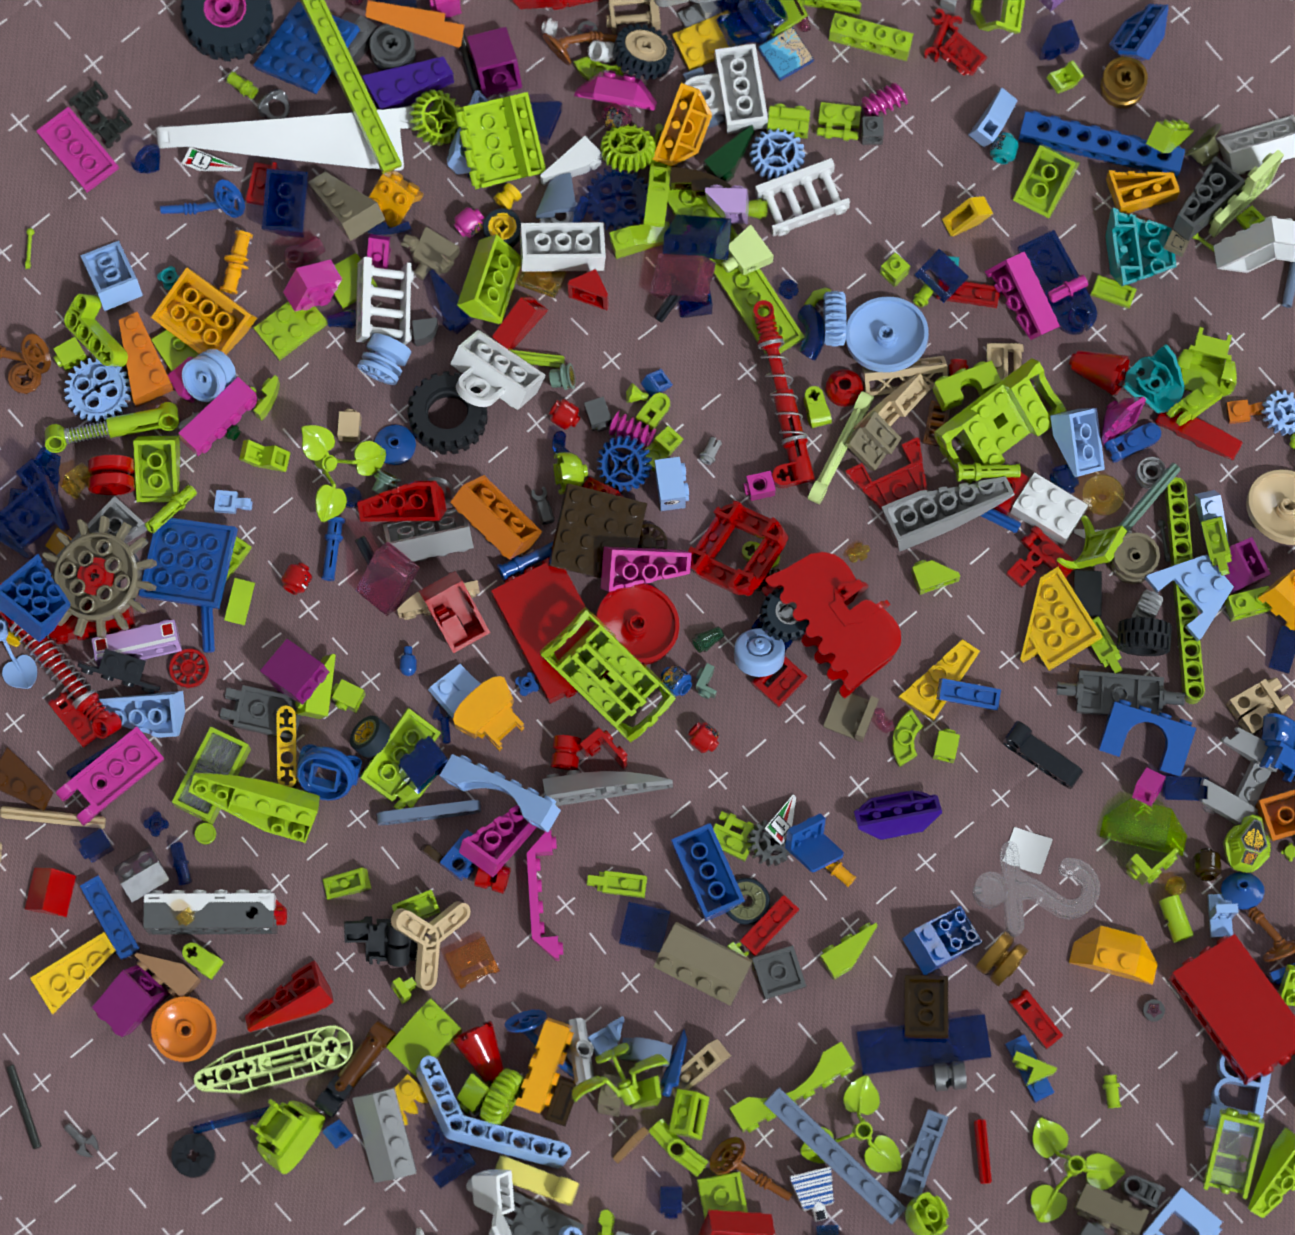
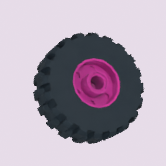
M181 0L180 7L182 12L180 16L189 42L193 47H197L198 52L202 55L209 54L213 60H218L219 58L224 61H231V59L238 58V60L244 59L245 55L249 53L252 55L257 52L256 48L265 44L266 35L269 36L272 31L271 24L274 21V15L270 0Z

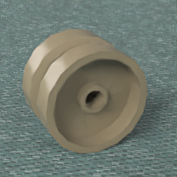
M1138 532L1129 533L1123 537L1122 544L1115 551L1114 558L1110 561L1111 569L1115 576L1125 583H1143L1146 581L1145 577L1154 573L1160 559L1159 547L1146 534Z

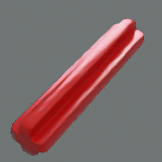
M977 1119L974 1121L979 1180L980 1184H990L992 1177L986 1120Z

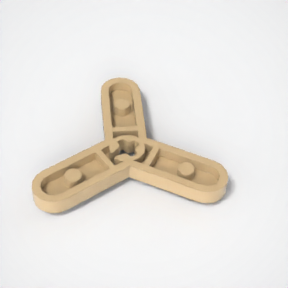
M456 901L430 923L402 908L397 909L393 913L391 924L394 929L418 943L415 974L417 987L423 990H431L435 986L438 974L440 943L468 920L470 916L468 904ZM425 933L430 934V940L427 936H424Z

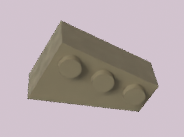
M1089 1184L1084 1185L1074 1207V1210L1078 1211V1216L1087 1220L1091 1217L1097 1220V1223L1105 1229L1109 1230L1111 1227L1117 1230V1235H1139L1149 1213L1144 1208L1140 1210L1132 1206L1130 1202L1126 1200L1123 1202L1113 1197L1112 1194Z

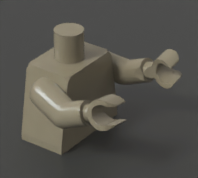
M428 227L424 229L420 240L416 236L405 234L404 240L401 242L402 246L410 248L413 261L418 265L414 275L421 280L425 278L428 272L435 276L447 273L454 265V260L460 254L459 246Z

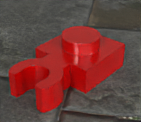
M1034 550L1028 553L1026 561L1020 558L1006 573L1021 588L1036 574L1033 567H1038L1043 561L1042 557L1038 561L1032 560L1031 556L1035 553Z

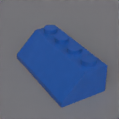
M711 823L671 840L672 848L705 922L725 914L745 902Z

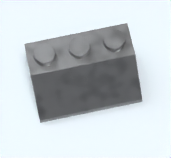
M346 12L341 19L354 23L360 28V31L347 48L356 66L369 49L371 36L378 28L377 25L362 15ZM332 70L331 74L336 77L334 70Z

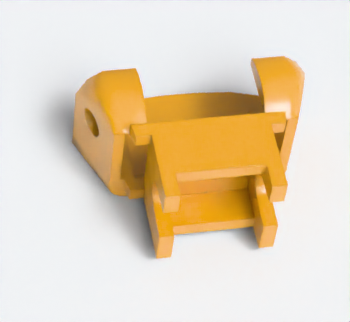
M492 677L475 688L460 703L453 717L456 729L474 739L486 737L499 752L503 749L500 741L515 727L520 731L524 730V723L514 714L511 708L514 704V699L504 677Z

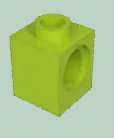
M895 252L881 266L880 275L895 288L909 274L910 265Z
M76 337L53 348L56 356L53 357L59 368L63 366L66 372L74 366L80 365L81 361L85 362L88 360Z
M951 729L939 730L933 759L954 763L960 738L956 731Z

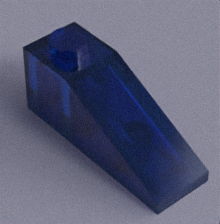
M432 269L429 272L442 315V324L448 331L453 330L458 334L475 318L470 317L457 306L459 296Z

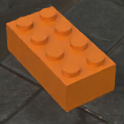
M485 475L462 485L450 502L460 514H463L470 521L473 527L477 528L485 536L487 541L492 543L509 560L529 550L542 534V531Z

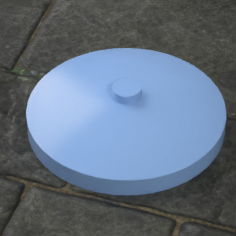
M879 297L869 300L852 313L846 325V344L851 356L863 367L876 372L888 373L908 368L923 355L928 344V324L923 313L915 305L901 298Z

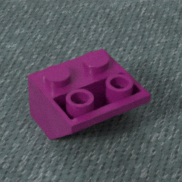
M1253 537L1230 546L1232 561L1227 562L1230 574L1224 575L1234 586L1230 594L1256 584L1271 575Z

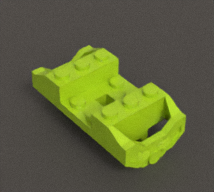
M1031 358L934 431L935 440L940 446L941 453L948 459L955 472L956 464H963L952 447L951 440L954 437L960 439L958 441L960 446L970 452L975 462L981 465H1002L1006 462L1002 456L1004 452L1029 433L1039 437L1052 427L1051 415L1063 413L1066 411V408L1050 387L1045 378L1041 363ZM1029 379L1035 381L1036 389L1053 408L1049 412L1045 409ZM962 479L968 484L974 481V479Z
M586 607L577 614L573 621L555 639L540 651V655L630 743L641 736L648 727L653 726L658 717L676 699L675 694L670 691L660 678L616 639L615 634ZM585 620L594 622L595 625L557 661L554 652L566 642L567 638H571ZM606 670H609L607 675L612 679L610 682L601 677ZM659 687L663 697L662 700L640 723L631 727L622 722L628 715L632 717L637 712L636 709L639 706L642 707L647 702L646 698Z

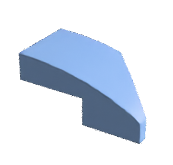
M623 1016L588 1037V1041L593 1045L596 1056L617 1046L625 1019Z

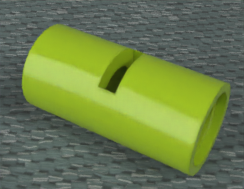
M1179 895L1159 901L1164 918L1169 922L1167 926L1173 942H1179L1194 936Z

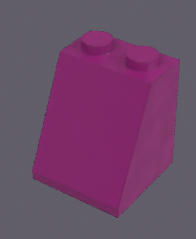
M506 27L467 36L481 92L485 97L523 88L517 58Z
M288 639L283 642L260 670L276 690L302 705L312 696L314 690L329 674L327 668L320 661Z
M139 965L123 970L92 1007L98 1018L106 1021L111 1026V1030L121 1037L131 1034L170 994L163 985H160L152 978L153 975L148 970L144 971Z

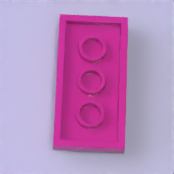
M69 107L36 131L86 193L119 169L115 161Z

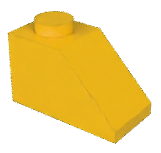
M984 196L970 197L945 216L942 221L950 236L954 237L980 225L993 215V212Z

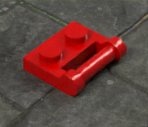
M786 656L783 663L786 669L768 688L764 683L772 675L758 677V679L755 678L751 682L758 691L778 708L808 677Z

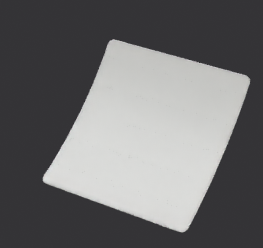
M1014 827L1003 863L1041 874L1052 838Z

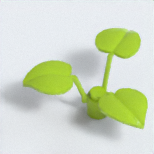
M306 425L301 427L302 450L308 459L315 461L317 468L323 470L322 474L327 477L332 487L326 484L322 485L318 489L315 498L318 518L320 521L325 522L341 514L347 503L345 492L342 489L336 488V484L328 472L333 471L337 463L356 464V471L360 475H373L377 472V468L380 469L383 466L386 451L373 441H363L354 450L356 460L337 459L328 453L335 445L332 432L321 426Z
M621 1043L613 1047V1049L602 1052L595 1058L598 1064L613 1059L622 1080L618 1083L619 1088L617 1089L605 1076H594L574 1087L572 1091L573 1100L576 1103L581 1096L606 1083L616 1093L617 1097L621 1096L625 1106L634 1104L641 1099L637 1091L639 1087L636 1083L635 1074L655 1066L669 1064L668 1060L661 1054H654L642 1059L629 1071L632 1076L631 1082L630 1079H625L616 1056L627 1052L629 1049L627 1043Z
M869 1076L860 1077L851 1083L843 1098L845 1109L849 1112H857L860 1123L854 1125L852 1133L834 1139L833 1133L829 1129L821 1128L837 1143L852 1137L859 1141L867 1139L870 1147L865 1151L864 1159L866 1165L871 1170L879 1173L900 1171L901 1156L894 1141L883 1135L876 1137L873 1143L871 1141L873 1128L869 1123L865 1122L861 1113L864 1115L874 1113L879 1107L880 1098ZM803 1143L800 1150L803 1157L814 1163H825L810 1147Z
M1040 1118L1037 1121L1032 1137L1036 1152L1044 1158H1050L1056 1154L1058 1157L1066 1159L1064 1169L1067 1173L1055 1189L1049 1185H1041L1033 1191L1031 1207L1038 1222H1050L1063 1214L1067 1206V1198L1064 1194L1059 1193L1058 1190L1071 1176H1076L1082 1171L1087 1172L1086 1181L1089 1185L1100 1190H1106L1125 1174V1170L1118 1162L1104 1154H1092L1086 1159V1163L1080 1156L1071 1157L1070 1155L1061 1154L1059 1151L1064 1150L1068 1145V1134L1065 1129L1059 1124L1044 1118Z

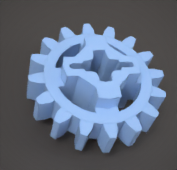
M1286 390L1276 391L1266 397L1267 401L1262 404L1265 409L1261 413L1266 415L1263 421L1269 422L1268 429L1274 427L1275 434L1280 431L1281 435L1284 436L1287 433L1291 435L1295 432V399L1293 398V392L1287 395Z

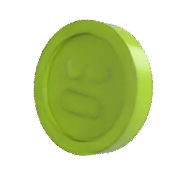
M202 823L195 830V838L201 844H210L216 838V830L213 825Z

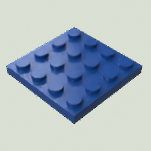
M298 1L253 65L258 71L314 94H317L333 70L302 3ZM332 15L348 48L360 31V28L354 23Z
M170 518L152 536L147 559L157 561V566L145 569L142 581H148L157 586L156 591L140 589L139 596L146 599L220 609L238 529L234 526Z

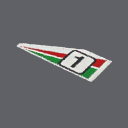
M192 147L189 148L182 164L199 171H241L242 169Z
M794 794L765 827L767 832L780 845L786 840L787 830L792 827L796 802Z

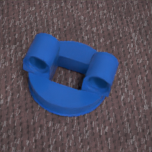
M308 744L303 746L299 753L297 779L306 792L319 795L321 800H337L347 795L352 785H357L362 761L357 756H346L342 752L330 747H318ZM318 767L336 771L335 782L316 777L315 774Z

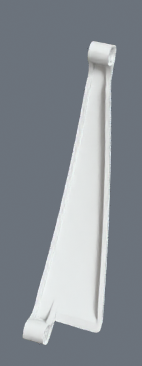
M411 106L377 110L402 163L401 167L392 171L404 168L400 129L415 127L414 123L409 122L413 119V116L409 114L410 111L414 110ZM353 112L156 127L158 148L193 147L280 159L380 169Z

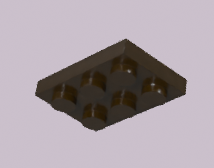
M905 975V1038L948 1039V976Z

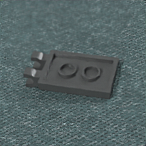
M245 685L242 686L241 691L226 688L225 699L236 701L234 711L222 708L220 719L234 721V728L277 737V711L282 706H290L296 712V701L285 694ZM284 709V713H281L280 717L284 718L285 725L280 724V728H293V723L288 724V719L292 717V713H289L288 709ZM296 714V736H297L298 727H299V723H300V719H301V715H297V714ZM285 730L281 733L280 737L292 740L293 734Z

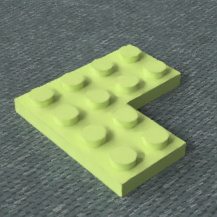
M1279 149L1274 154L1270 152L1262 160L1263 164L1259 168L1255 166L1248 173L1249 177L1244 182L1245 185L1241 189L1242 192L1238 196L1236 194L1228 200V205L1225 209L1220 208L1213 215L1214 219L1210 222L1209 233L1214 238L1272 183L1284 156Z

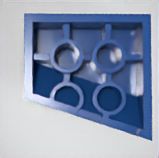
M39 554L0 584V611L38 642L42 641L56 628L71 606L60 586L52 579L49 569L43 565Z

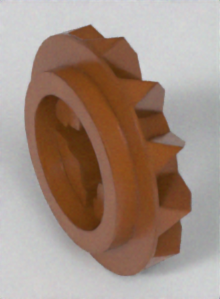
M20 362L10 370L8 381L11 388L17 393L28 394L36 391V388L41 385L42 375L33 372L26 362ZM28 374L32 381H25L22 385V379L19 376Z

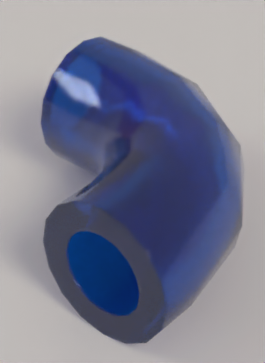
M808 304L802 307L798 313V320L804 325L806 331L803 343L798 350L809 359L815 361L825 343V324L819 311L812 304Z

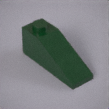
M752 125L706 158L703 168L707 173L727 183L731 181L754 136V127Z

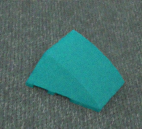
M1112 208L1105 237L1110 274L1121 287L1177 267L1175 254L1164 249L1165 243L1172 231L1171 227L1151 220L1145 221L1136 218L1133 214L1127 215L1119 212V209Z

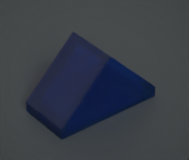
M710 285L694 290L697 295H683L678 303L681 318L712 314L713 303Z

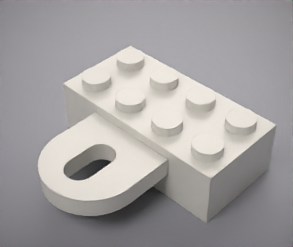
M755 44L715 49L717 73L692 77L685 84L700 89L701 92H708L711 95L706 100L712 116L724 114L727 134L743 132L751 125L754 127V130L767 129L768 116Z
M578 209V213H575L574 216V212H566V219L563 221H558L554 217L540 218V223H521L520 249L522 271H592L594 269L604 271L606 256L603 222L582 223L581 210Z
M477 330L458 346L450 363L459 372L463 373L456 384L457 393L466 402L479 407H488L500 398L509 406L519 410L537 394L546 376L480 330ZM472 387H479L483 391L481 393H474L470 389Z

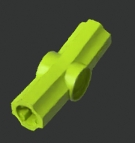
M663 1119L658 1121L649 1130L652 1137L667 1152L671 1159L677 1161L698 1177L708 1164V1161L687 1146L676 1134L670 1133V1127ZM674 1144H680L683 1147V1152L680 1155L672 1154L671 1147Z

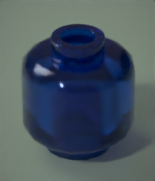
M1068 464L1053 468V472L1049 475L1051 483L1069 494L1074 493V488L1079 485V479L1074 477Z

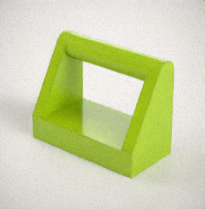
M677 1089L669 1132L695 1140H702L710 1097L696 1091ZM699 1100H700V1105H699V1110H698V1115H697V1120H696L695 1131L693 1132V1127H694V1122H695V1117H696L698 1102H699Z

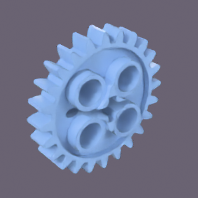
M88 358L87 365L81 361L80 369L75 366L73 367L76 373H68L72 380L65 381L69 387L65 388L64 392L69 394L65 397V400L70 402L68 404L70 409L74 408L73 413L75 416L80 413L81 420L87 417L88 422L91 423L95 418L98 424H100L101 418H104L106 421V418L109 416L114 417L116 412L123 414L121 407L128 408L125 400H131V396L127 394L131 392V387L128 386L130 381L126 379L128 377L127 372H122L123 367L104 366L97 358L95 362ZM102 373L107 374L105 379H97L98 375ZM82 384H89L86 390H79ZM98 387L101 390L99 393L95 390ZM111 390L117 391V394L115 396H107V394ZM92 401H99L96 407H89Z

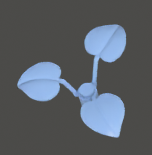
M1 616L0 641L3 642L12 659V662H8L3 667V679L8 685L15 688H31L37 679L36 663L28 655H21L17 659L14 657L6 640L8 637V624Z

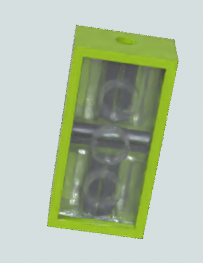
M210 727L172 800V804L176 808L213 825L221 809L188 792L194 773L238 776L251 751L249 744Z

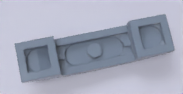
M928 1109L899 1190L900 1193L913 1198L922 1194L948 1116Z

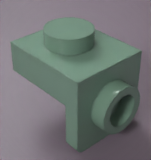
M708 663L705 668H700L696 676L698 680L696 690L699 691L698 694L706 699L710 697L715 699L717 691L707 686L715 667Z

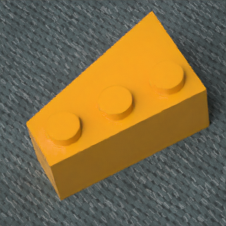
M1109 170L1106 177L1115 208L1124 214L1175 201L1180 193L1174 173H1135V171H1128L1127 173Z

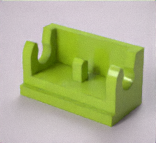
M432 889L391 905L394 912L402 908L414 913L423 920L441 913Z

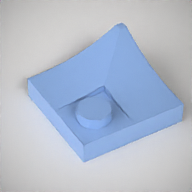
M459 664L428 690L453 718L460 703L481 683Z

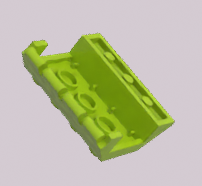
M528 92L456 108L458 127H461V131H459L463 147H466L464 153L467 166L471 169L469 172L472 186H475V189L542 174L546 171Z

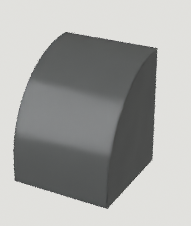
M437 317L412 320L416 346L425 345L434 339L438 331Z

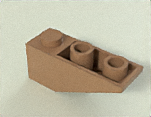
M139 953L134 955L138 959L136 964L144 971L147 969L154 973L152 978L160 985L165 983L169 987L168 992L174 998L188 997L202 982L184 964Z

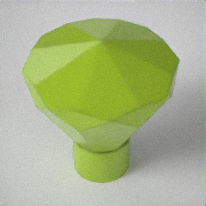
M631 383L626 391V402L631 403L639 400L647 402L649 394L642 392Z

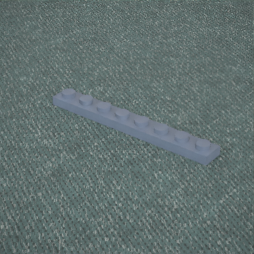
M777 1088L763 1103L889 1224L892 1225L906 1208L780 1088Z

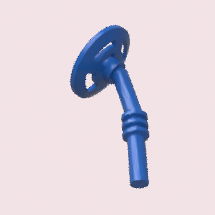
M219 180L214 185L216 201L202 204L194 202L193 205L191 203L188 205L184 203V205L160 206L161 214L184 213L187 215L189 213V215H192L194 213L196 215L197 212L222 209L228 216L238 218L244 214L245 202L241 192L233 183L228 180ZM235 199L237 200L238 210L234 208Z
M535 1009L515 1014L505 1022V1029L509 1032H522L536 1046L539 1037L534 1031L535 1028L547 1019L546 1012ZM519 1021L516 1027H512L516 1022ZM565 1061L563 1065L559 1064V1068L574 1078L573 1067Z

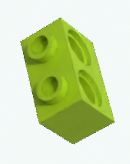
M1269 586L1228 596L1224 603L1230 622L1270 612L1272 607L1267 602L1262 603L1258 599Z

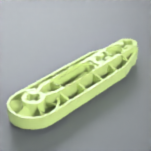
M325 1026L232 1050L199 1070L195 1074L194 1084L203 1092L244 1094L333 1071L343 1067L351 1058L354 1052L353 1041L343 1028ZM335 1030H338L337 1038L333 1037ZM315 1033L310 1042L308 1035ZM305 1036L307 1043L288 1047L287 1040ZM284 1041V1049L267 1052L266 1045ZM350 1041V1045L342 1047L341 1043ZM330 1043H333L335 1046L337 1044L333 1053L329 1050L326 1051V1048L330 1047ZM263 1046L264 1054L246 1058L245 1051ZM310 1048L313 1058L307 1059L306 1049ZM301 1050V1054L299 1055H289L287 1057L273 1059L271 1062V1058ZM242 1052L243 1059L225 1064L226 1058L235 1053ZM303 1057V1061L273 1068V1066L295 1061L296 1058ZM315 1063L325 1069L316 1071ZM312 1064L314 1072L295 1076L294 1069ZM245 1065H249L251 1068H253L249 1071L250 1074L248 1075L243 1071L239 1072L238 1074L240 1077L238 1078L236 1070L234 1069L235 1067H237L239 1071L244 1070L246 1068ZM224 1070H231L232 1076L229 1080L221 1079V1074ZM291 1070V1078L274 1082L273 1074ZM213 1073H216L218 1083L214 1079L208 1080L206 1086L200 1082L203 1080V1076L206 1075L208 1078H214ZM270 1075L271 1083L253 1087L252 1080ZM249 1081V1089L231 1090V1085ZM228 1087V1090H222L219 1088Z

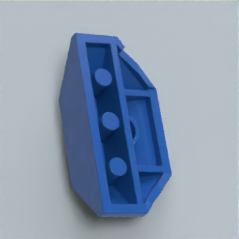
M1148 4L1144 7V10L1135 13L1125 20L1109 43V48L1125 57H1132L1142 61L1149 60L1165 36L1168 5Z

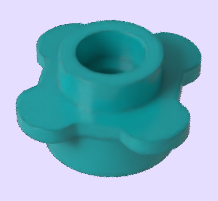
M169 266L157 275L158 280L162 281L163 287L166 290H170L180 277L173 266Z

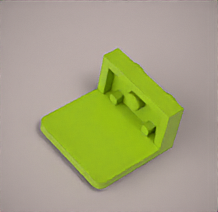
M1175 848L1153 869L1138 854H1135L1125 866L1127 869L1126 873L1131 879H1137L1142 886L1146 882L1151 884L1162 873V868L1167 870L1178 859L1176 854L1179 850Z

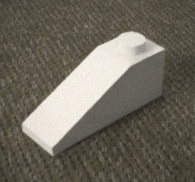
M584 136L540 175L541 183L547 185L554 177L566 173H571V177L588 173L591 169L595 170L602 162V152Z

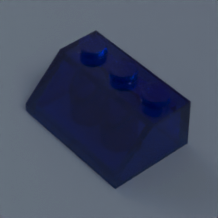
M267 169L262 230L281 236L304 238L309 182L308 172Z
M677 214L664 233L662 255L728 260L731 218Z

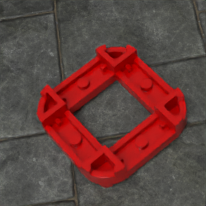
M733 501L732 504L722 508L718 506L714 510L715 519L695 548L690 546L688 552L692 553L690 567L698 577L737 595L750 596L762 583L788 541V535L774 517L768 518L744 507L738 501ZM735 527L762 539L759 547L743 570L739 568L738 570L714 560Z

